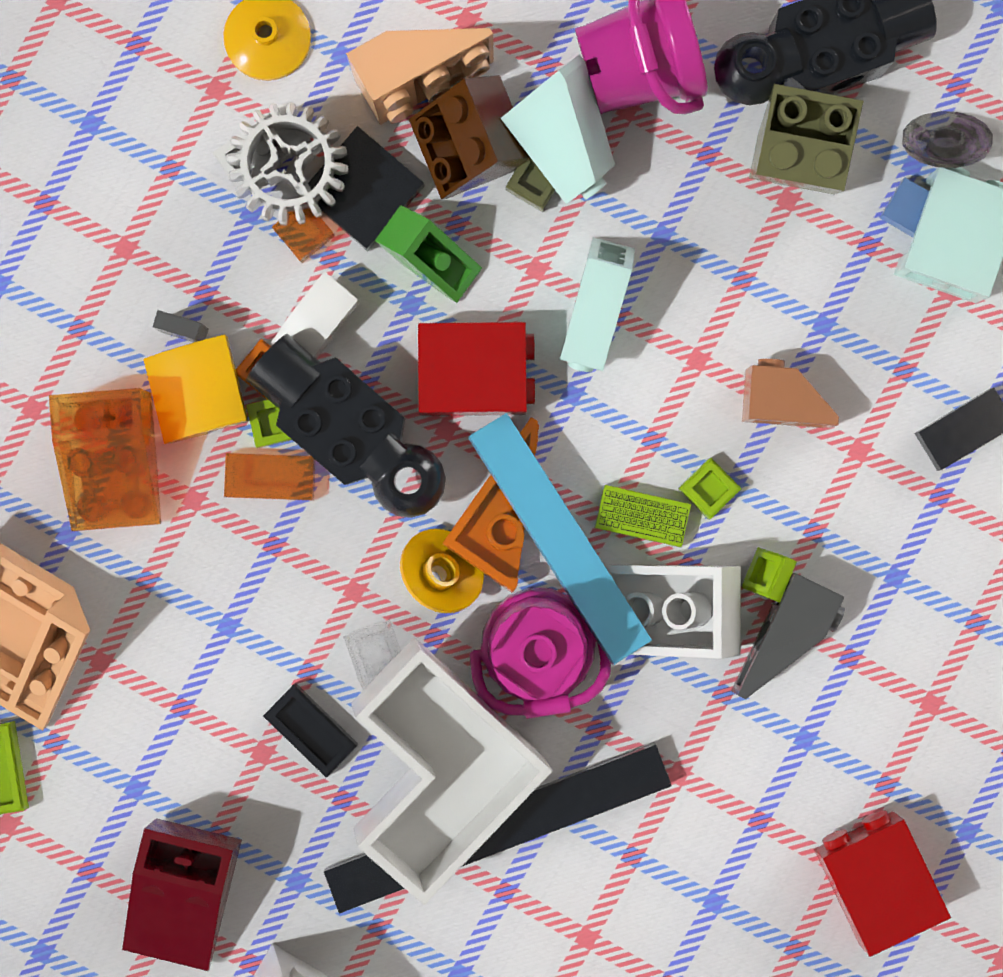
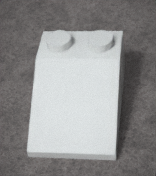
M604 565L652 639V641L630 655L724 659L741 655V566Z

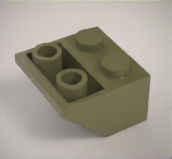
M774 84L758 133L749 179L833 195L843 192L846 186L863 100Z

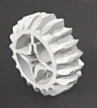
M288 102L286 115H280L277 104L271 103L269 110L272 117L264 119L262 112L256 109L252 113L258 125L252 128L248 122L241 121L239 123L240 129L247 137L245 140L238 136L231 137V145L240 149L241 154H227L226 161L229 164L238 165L240 168L230 171L227 176L231 182L244 181L234 191L237 198L240 199L250 194L253 195L246 205L250 212L257 210L261 204L265 205L261 216L264 221H270L274 211L277 210L279 211L278 218L281 225L286 226L288 224L289 212H295L296 219L300 225L305 224L304 209L310 207L313 215L319 218L322 216L321 209L317 205L320 199L330 207H333L336 203L333 196L327 192L328 189L331 188L340 192L344 190V183L333 177L334 174H348V165L335 162L336 159L346 156L347 150L345 146L331 147L332 144L339 140L341 135L337 129L325 134L323 133L329 124V119L325 115L319 117L313 124L311 123L314 114L312 107L306 106L301 117H297V109L294 102ZM285 129L298 130L308 134L314 140L308 144L304 141L296 146L288 145L280 139L276 131ZM265 139L271 150V157L268 163L260 168L261 172L252 176L251 164L253 154L258 144ZM276 146L280 147L284 155L289 154L290 159H292L293 155L299 158L294 162L295 172L300 180L299 183L296 182L292 174H287L285 169L282 173L277 171L281 167V161L279 159L280 155L275 148ZM323 151L325 157L323 175L316 187L311 190L304 178V170L310 162L315 160L314 156ZM279 182H286L292 185L300 197L290 200L277 199L267 195L260 189L268 184L272 186Z

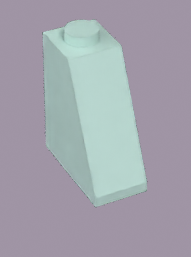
M579 54L501 118L566 204L580 194L585 200L593 196L607 184L602 177L615 166L587 66Z
M593 237L560 360L567 361L571 368L582 372H592L594 369L604 370L632 273L635 248Z

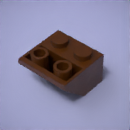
M500 75L464 78L409 119L441 200L448 199L500 178L531 159L501 120L513 106Z

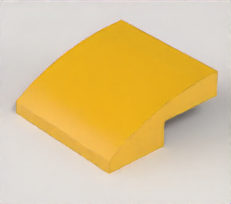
M225 334L173 348L143 359L164 444L206 435L210 431L249 422L228 337Z

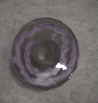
M938 111L923 114L910 121L903 130L902 145L907 154L920 163L939 168H958L972 165L984 159L992 149L993 133L984 122L974 116L960 112Z

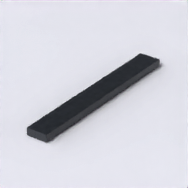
M655 742L537 787L462 866L671 787V782ZM365 853L324 870V875L339 914L405 889Z

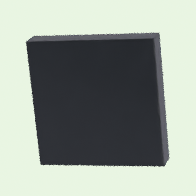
M357 126L340 145L346 147L347 155L335 160L337 163L348 165V174H334L333 177L344 183V190L340 192L331 188L328 189L327 192L336 201L333 207L328 206L322 199L317 202V205L324 215L366 251H369L400 205L407 207L425 185L422 180ZM325 164L307 183L311 190L319 183Z

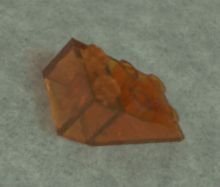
M141 388L49 395L52 443L71 530L84 531L161 524L152 393Z

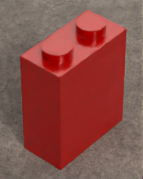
M526 322L418 323L419 414L421 416L504 415L505 413L508 415H526L527 404H535V378H526V360H535L534 334H526Z
M886 810L878 811L865 817L862 820L863 826L850 832L838 830L822 839L823 845L814 849L859 945L869 957L951 919L905 820L895 812L887 813Z

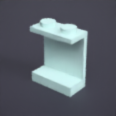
M939 167L926 179L925 185L931 188L908 253L899 258L894 275L961 299L978 303L990 297L1003 259V182L996 180L983 182L969 177L970 172L961 167Z

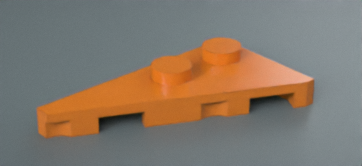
M531 417L520 434L535 456L539 424L537 420ZM490 475L442 545L511 593L517 588L525 527L492 475Z

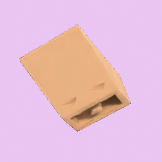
M490 28L385 31L349 51L346 55L354 80L379 124L381 125L387 121L394 124L407 118L413 112L412 107L426 99L429 102H433L458 81L464 78L480 77L490 69L489 64L494 62L493 33Z

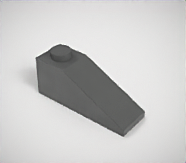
M792 573L781 602H773L731 691L747 699L822 641L829 630L834 632L845 612V608L841 607L844 596L799 574Z

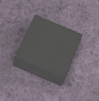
M157 310L152 326L161 333L191 342L205 340L209 330L200 322Z

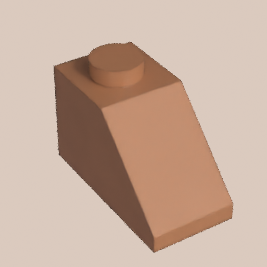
M758 359V366L752 365L745 370L742 422L815 428L838 426L839 416L797 368H785L784 360Z

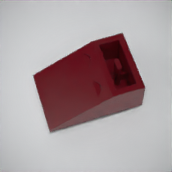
M158 818L147 825L143 831L133 870L122 950L209 971L242 839Z

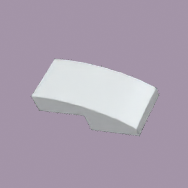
M324 271L295 307L271 343L274 344L283 335L289 334L317 359L333 340L332 335L358 306L360 301Z

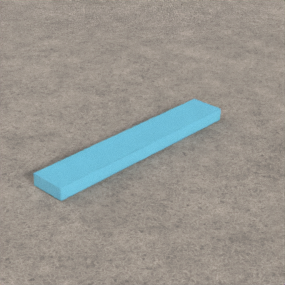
M505 413L471 434L468 438L611 664L615 665L652 641L508 414Z

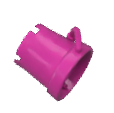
M628 0V6L584 26L575 28L582 58L587 66L600 114L659 101L662 106L674 114L685 115L703 109L704 102L702 97L708 93L707 77L686 0ZM680 96L686 103H679L672 97Z
M527 588L508 595L491 611L482 630L481 649L471 651L469 656L472 681L477 695L495 711L505 715L526 716V719L571 712V708L590 702L603 691L611 675V662L597 642L600 655V672L594 684L583 693L569 697V694L586 679L595 659L597 640L569 596L551 588ZM481 660L486 666L489 676L504 692L523 700L524 704L505 703L496 699L487 690L483 679Z

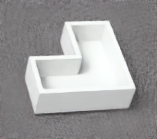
M414 637L351 702L355 718L410 767L399 781L354 826L357 847L425 905L547 778L552 770L539 751Z

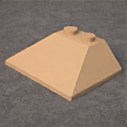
M0 543V705L43 731L51 719L89 635L90 628L73 586Z

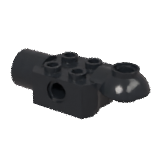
M801 0L778 9L769 26L768 34L742 33L723 44L716 55L714 64L716 83L723 94L731 100L750 106L767 102L774 84L834 95L878 79L893 64L895 52L935 37L937 21L932 0ZM745 58L756 59L760 62L763 71L760 73L747 71L742 64V60Z
M285 334L266 351L252 368L246 381L280 409L276 426L341 483L349 485L368 478L372 481L371 484L375 498L385 510L396 516L413 518L424 515L438 504L444 493L446 481L442 463L433 452L421 445L403 444L401 440L405 418L336 357L321 363L289 334ZM403 468H414L421 476V486L415 493L406 494L397 488L396 476Z

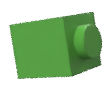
M401 205L375 240L376 243L403 266L456 303L482 269L477 262L430 219Z

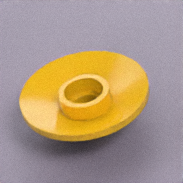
M243 0L231 11L225 23L224 46L231 62L243 74L257 80H278L292 74L304 62L310 49L311 31L309 23L303 11L292 0ZM267 25L273 28L271 35L267 38H261L257 35L259 28Z
M428 529L412 537L402 551L400 571L403 582L414 599L430 610L439 613L462 611L469 607L481 593L484 573L442 545L451 531ZM432 571L440 576L441 581L434 577Z

